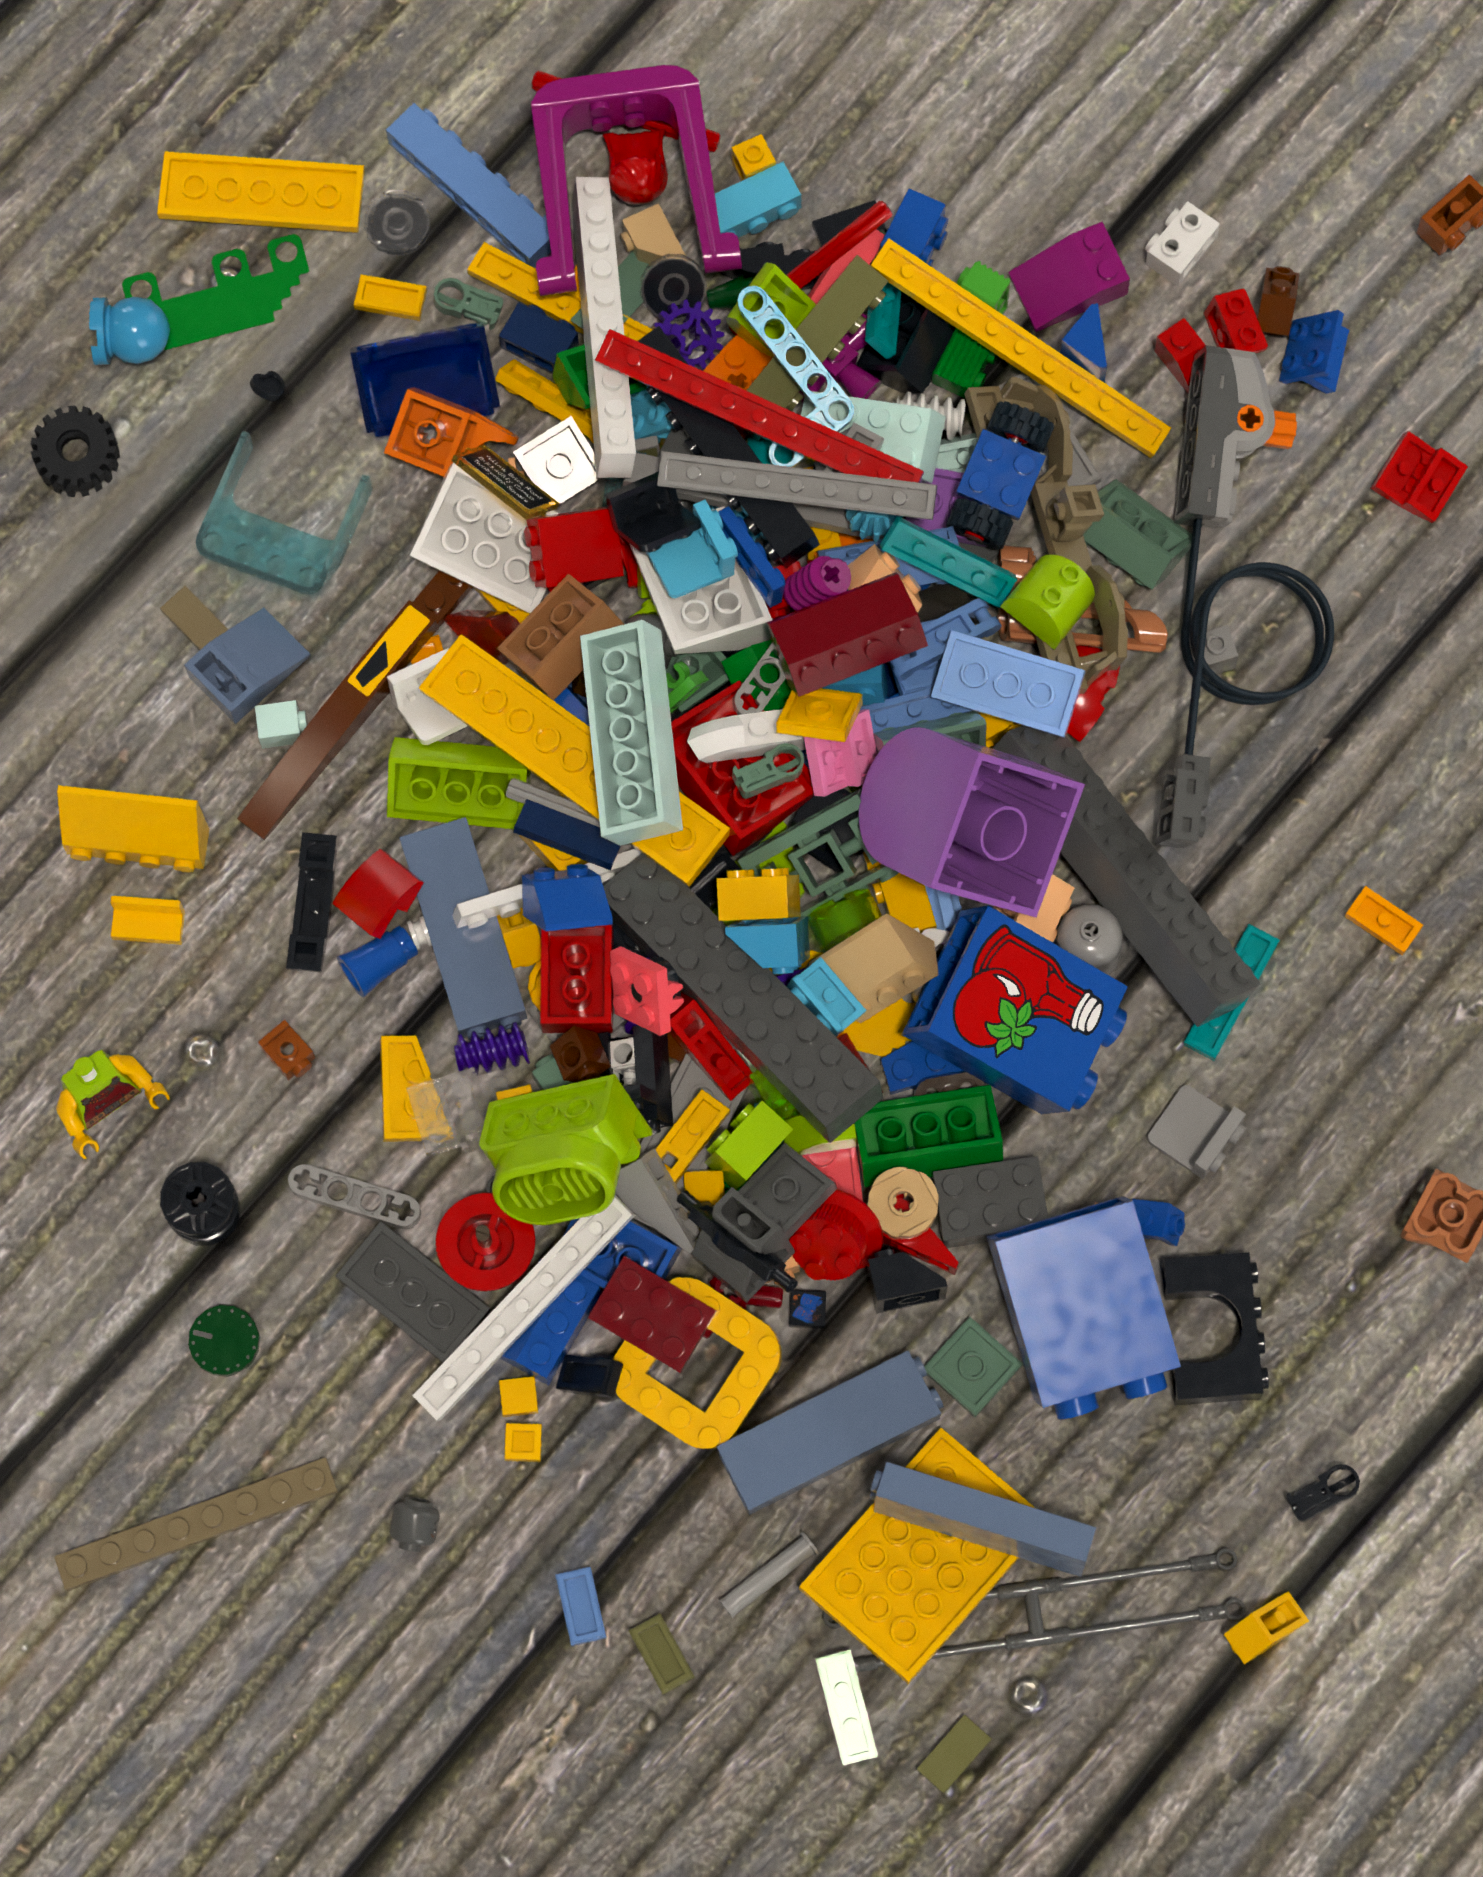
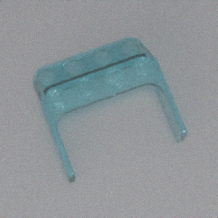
M242 431L197 534V550L201 556L211 561L302 594H314L322 589L343 561L372 493L370 477L362 475L335 540H324L247 512L236 506L233 501L234 490L253 449L250 433Z

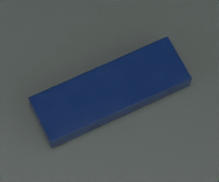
M528 799L525 801L513 833L610 871L621 847L601 837L600 827Z

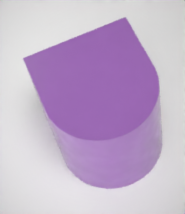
M910 728L890 739L877 754L868 770L860 797V832L867 851L876 861L929 888L1037 917L1085 784L1031 760L926 728Z

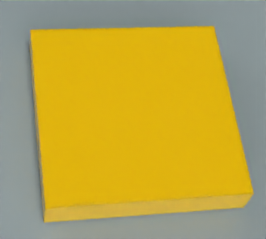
M820 688L798 697L792 690L776 722L777 733L845 742L863 705L862 694Z

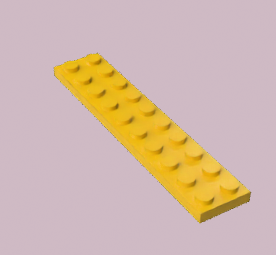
M461 634L420 685V691L599 821L590 727ZM679 792L683 831L629 844L690 887L729 837L730 828Z

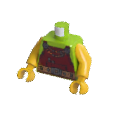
M99 1050L90 1057L77 1059L73 1069L61 1078L63 1091L60 1093L56 1111L69 1136L75 1137L72 1143L73 1149L83 1159H87L83 1154L85 1145L90 1144L96 1152L99 1151L97 1142L88 1134H84L83 1130L90 1129L141 1093L140 1089H145V1096L154 1109H159L153 1099L157 1094H163L170 1100L165 1087L158 1082L152 1083V1076L133 1056L119 1054L110 1056L103 1050Z

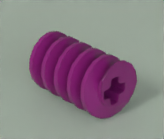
M820 556L786 579L784 598L790 607L798 611L844 593L851 583L850 569L847 563L839 558Z

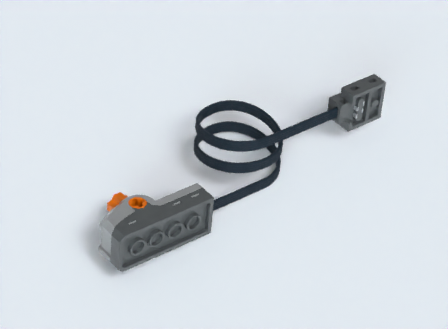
M1205 345L1194 355L1191 367L1174 523L1193 526L1181 629L1182 655L1193 680L1185 752L1176 758L1174 775L1166 774L1163 776L1156 845L1185 848L1197 843L1199 837L1202 838L1205 832L1206 818L1201 816V813L1208 804L1210 781L1208 779L1211 758L1193 755L1200 687H1203L1218 698L1242 705H1263L1277 702L1299 692L1319 677L1329 661L1334 643V619L1330 605L1323 592L1303 573L1277 563H1250L1231 570L1204 590L1192 614L1201 527L1215 529L1216 527H1226L1232 522L1237 499V489L1232 487L1233 481L1236 482L1238 480L1240 472V462L1235 460L1252 454L1261 446L1291 449L1296 436V414L1273 410L1270 404L1265 375L1255 352ZM1246 576L1268 578L1291 589L1308 608L1315 629L1314 654L1307 672L1292 688L1278 692L1244 690L1224 681L1205 661L1204 651L1210 607L1216 593L1226 581ZM1296 581H1298V582L1301 583L1305 588H1307V589L1309 590V592L1314 596V598L1316 599L1317 603L1319 604V607H1320V609H1321V611H1322V615H1323V618H1324V624H1325V643H1324V626H1323V621H1322V617H1321L1320 611H1319V609H1318V607H1317L1315 601H1314L1313 598L1311 597V595H1310L1300 584H1298Z

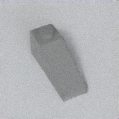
M655 1148L640 1155L636 1161L621 1165L615 1195L621 1198L622 1202L633 1213L687 1253L693 1252L702 1229L688 1218L690 1211L677 1202L681 1192Z

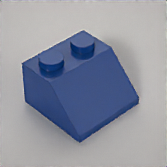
M568 865L567 870L555 871L553 868L546 867L534 869V874L522 875L523 916L544 931L613 925V917L601 877L589 869L587 865Z

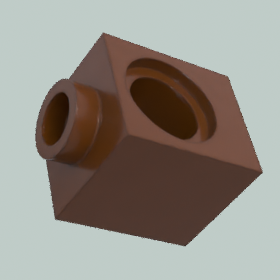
M573 1026L550 1045L565 1081L577 1083L599 1078L611 1066L599 1036L595 1031Z

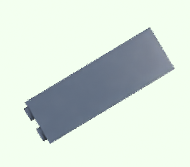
M466 817L399 837L409 871L424 882L417 897L459 1034H462L463 1038L468 1037V1040H470L471 1032L473 1031L477 1033L479 1038H483L486 1028L492 1030L503 1025L505 1030L512 1029L513 1022H517L520 1026L522 1024L521 1021L528 1018L497 916L488 918L485 924L476 928H468V925L457 928L452 917L457 904L490 894Z
M908 1350L716 1446L717 1453L748 1515L939 1420L941 1417L939 1409L943 1408L944 1405L936 1389H928L923 1377L927 1376V1372L918 1356L912 1358Z
M886 1462L883 1472L876 1471L870 1490L869 1499L875 1501L874 1512L1079 1577L1082 1576L1096 1527L889 1462Z

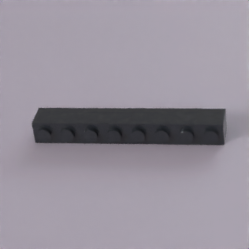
M660 326L638 340V342L687 364ZM652 387L645 389L656 406L663 403L669 413L665 417L676 432L682 429L688 439L684 442L693 455L762 463L732 423ZM724 495L734 510L740 507L747 517L743 520L752 535L755 537L760 533L766 542L763 548L773 563L780 560L783 566L788 568L820 545L815 533L792 503Z

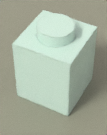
M296 700L255 706L258 738L262 749L293 745L307 727L306 712L299 711Z

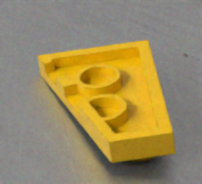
M381 1036L383 1142L454 1141V1134L447 1122L440 1097L436 1093L430 1077L431 1073L417 1036Z

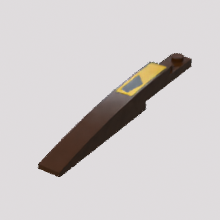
M439 570L413 602L409 600L348 673L238 816V821L265 841L389 694L390 688L387 676L406 668L471 591L473 586Z

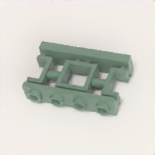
M862 787L747 850L737 860L743 870H754V876H761V869H776L777 867L773 861L761 868L759 866L760 863L798 844L799 847L788 854L796 869L790 872L789 875H799V883L803 882L812 898L824 891L826 892L824 896L800 908L801 916L808 917L818 911L821 915H825L839 906L838 900L849 895L851 899H854L869 890L867 884L878 878L883 883L899 873L880 864L847 882L846 879L853 876L857 871L849 857L850 855L863 849L872 865L878 862L867 851L862 840L859 814L848 821L856 837L843 844L833 828L821 835L818 832L855 811L859 813ZM828 842L843 870L817 883L802 855Z

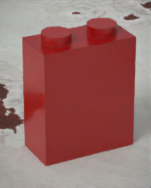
M608 507L527 518L528 527H525L524 536L527 546L531 549L532 561L529 562V574L532 581H535V587H556L567 574H570L580 583L624 576L619 534L614 531Z

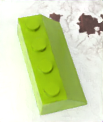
M394 737L388 761L387 817L442 823L466 817L468 825L514 829L524 804L507 798L506 790L513 778L530 784L531 771L494 746L442 741L422 745L418 739Z

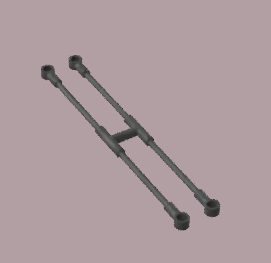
M1225 1548L1217 1554L1194 1557L1185 1562L1069 1579L1058 1577L997 1586V1589L991 1590L983 1600L994 1598L1005 1600L1024 1597L1030 1633L1005 1636V1639L940 1648L931 1659L1003 1648L1014 1650L1070 1642L1071 1638L1199 1620L1200 1622L1228 1619L1232 1622L1239 1621L1243 1618L1246 1607L1241 1600L1233 1598L1227 1601L1226 1604L1198 1608V1611L1077 1629L1066 1627L1044 1631L1039 1595L1063 1591V1588L1186 1570L1198 1572L1219 1569L1223 1572H1228L1235 1567L1237 1555L1233 1550ZM1221 1555H1230L1233 1563L1230 1566L1222 1565L1220 1563ZM1237 1604L1241 1608V1614L1239 1616L1230 1615L1228 1606ZM824 1612L823 1620L827 1627L831 1629L841 1627L838 1623H830L827 1619L828 1614ZM875 1655L853 1658L856 1673L877 1670L880 1666H887Z

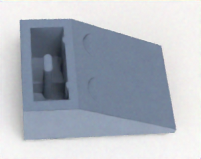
M262 608L210 641L184 666L189 678L237 724L307 660L311 654L265 608Z

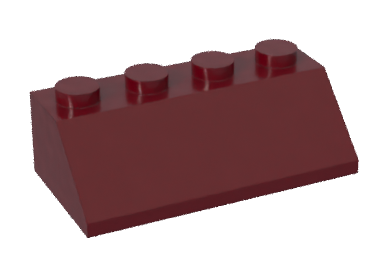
M897 572L767 622L787 684L798 697L928 646L919 615Z

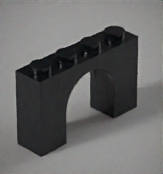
M1250 1252L1164 1259L1162 1274L1165 1300L1189 1298L1215 1299L1226 1305L1233 1312L1239 1325L1238 1345L1226 1357L1210 1362L1180 1364L1181 1367L1172 1369L1175 1405L1261 1399L1263 1389L1269 1388L1267 1367L1261 1368L1260 1354H1265V1339L1263 1332L1257 1333L1256 1319L1262 1318L1260 1297H1254L1253 1284L1258 1283V1269L1256 1262H1250Z

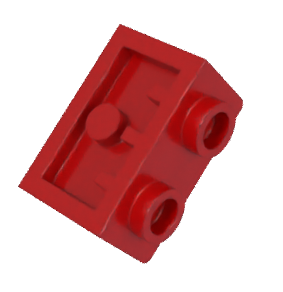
M1242 288L1215 295L1206 308L1204 316L1216 346L1255 353L1265 351L1268 344L1246 290Z

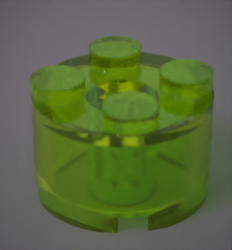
M860 889L844 894L846 900L836 904L832 899L815 909L808 916L810 928L822 954L882 917L869 889Z

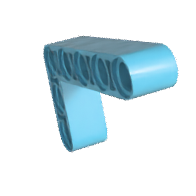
M758 286L744 288L739 293L737 299L738 309L815 407L806 418L840 432L853 419L854 406L851 400L768 294ZM750 294L759 295L763 300L762 307L756 312L748 311L743 305L744 299ZM771 321L780 322L785 328L784 334L778 339H771L764 332L765 326ZM793 348L801 349L806 355L805 362L800 366L790 365L786 360V354L789 350ZM819 375L825 378L827 388L824 392L816 394L808 389L807 382L812 376ZM837 402L845 404L849 411L848 416L841 421L833 420L828 411L829 407ZM772 443L769 449V460L772 465L796 467L807 458L794 452L793 460L787 464H782L774 457L775 450L780 445Z

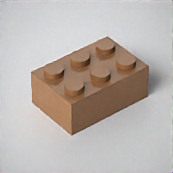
M567 574L497 649L518 672L554 701L583 670L580 636L624 625V623L604 601L570 574Z

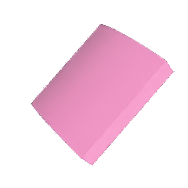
M869 709L859 711L845 742L804 737L814 796L825 797L847 786L859 787L864 784L868 770L877 756Z

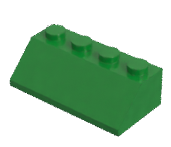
M991 1085L881 1101L854 1123L864 1187L872 1186L879 1175L895 1167H907V1169H914L917 1172L920 1171L926 1174L928 1177H932L934 1171L1004 1161L1003 1141Z

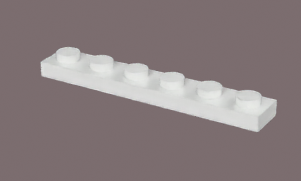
M635 848L617 854L611 871L592 863L584 865H587L589 869L600 875L604 885L640 856L642 852ZM522 884L457 904L452 915L456 927L460 928L468 925V928H476L485 924L488 918L498 915L501 918H508L521 911L520 908H523Z

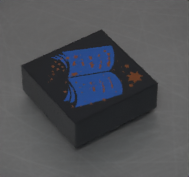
M793 1290L790 1292V1328H825L826 1291Z

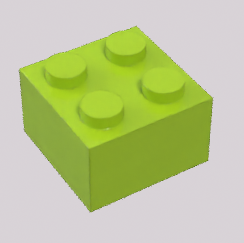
M761 1101L755 1108L749 1103L730 1123L734 1131L730 1133L725 1129L706 1150L711 1156L704 1163L712 1170H722L724 1181L735 1190L748 1180L793 1130L764 1101Z

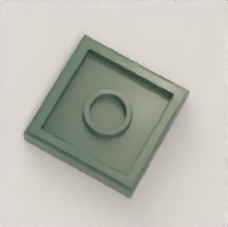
M969 1317L924 1367L927 1376L976 1418L1023 1366V1363Z

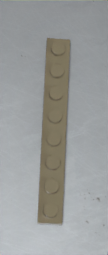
M324 1457L54 1556L64 1588L68 1592L339 1492L327 1458Z

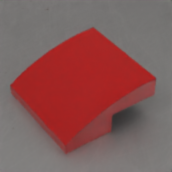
M1407 431L1400 438L1370 489L1408 512L1433 523L1444 508L1468 466L1440 447L1435 450L1416 435Z
M379 849L351 875L332 904L369 935L381 939L397 909L407 912L424 882L386 851Z

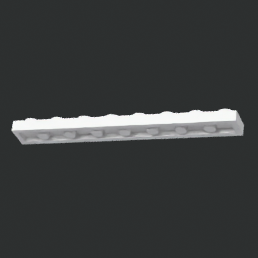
M615 1195L610 1206L604 1211L593 1216L580 1218L412 1396L437 1421H441L629 1223L635 1214Z

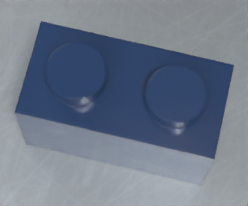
M519 302L499 334L500 347L551 374L554 371L556 354L579 346L578 332L573 325L561 319L555 321L547 317L546 313L535 305L530 304L527 307Z

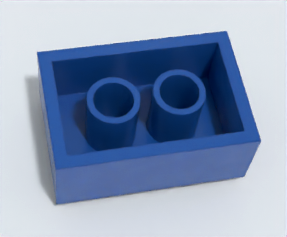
M579 1219L571 1220L564 1235ZM631 1219L579 1275L605 1289L622 1258L626 1256L666 1280L682 1248L670 1239Z

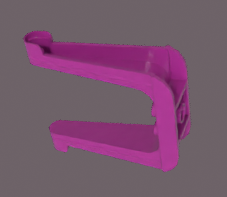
M675 65L652 66L563 78L549 82L537 91L531 102L552 255L540 258L536 263L540 296L577 291L565 157L566 144L569 138L576 132L585 129L603 132L611 129L612 126L626 124L628 127H639L645 124V121L656 120L668 123L675 129L679 140L705 274L742 269L737 235L732 232L720 233L699 80L690 71Z

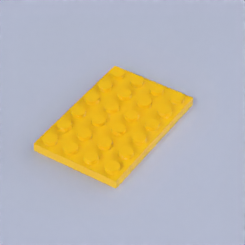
M942 1428L935 1433L905 1467L1035 1508ZM874 1502L802 1582L799 1590L909 1684L1015 1564L1019 1557L874 1512Z

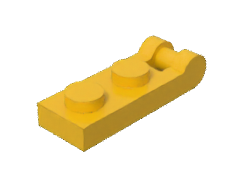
M701 1089L655 1149L662 1161L667 1154L677 1160L672 1169L664 1163L675 1184L679 1182L684 1172L730 1114L729 1108L703 1089Z

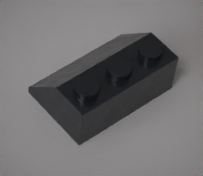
M901 291L896 355L886 359L868 344L865 346L856 365L881 380V384L898 392L924 393L931 382L932 373L956 327Z

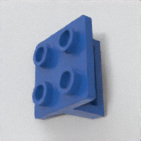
M1335 310L1296 319L1292 322L1279 381L1284 384L1304 381L1325 394L1336 391L1349 330L1341 326L1344 316L1343 312Z

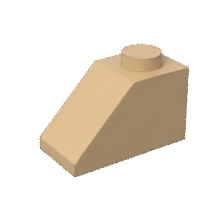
M659 203L622 220L623 233L620 234L623 246L627 252L633 251L639 261L651 265L669 258L683 259L688 262Z

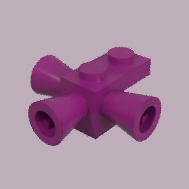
M862 313V316L866 319L854 335L849 331L840 341L845 346L833 361L827 357L822 364L837 383L840 381L843 383L852 397L868 399L877 390L882 381L856 365L859 355L857 351L868 345L865 341L867 316ZM820 376L813 386L807 383V387L810 391L819 392L824 383L827 384V381ZM800 390L799 392L804 396V397L800 400V401L803 403V402H804L805 395H804V393Z

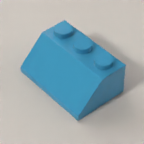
M808 916L736 920L725 927L726 935L762 968H772V974L794 973V970H798V967H802L801 964L810 958Z

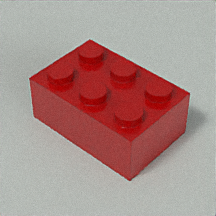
M613 925L547 932L541 929L540 1024L543 1033H566L573 1026L597 1033L607 1031L613 1033V985L610 972V951L614 949Z

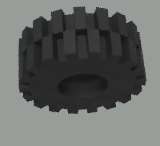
M76 405L68 406L69 412L63 413L62 409L58 408L54 410L56 417L51 419L47 414L42 419L45 425L43 427L37 425L34 430L36 438H31V447L33 449L31 455L37 471L42 477L43 482L48 487L52 485L54 491L59 494L65 490L67 496L75 497V492L80 491L82 497L90 495L88 489L92 487L98 492L103 489L101 482L105 480L109 484L113 479L111 471L117 472L119 466L117 458H120V451L112 427L108 421H104L100 413L96 411L93 415L88 407L83 406L82 412H79ZM73 439H81L88 445L86 456L78 461H68L62 456L64 444Z

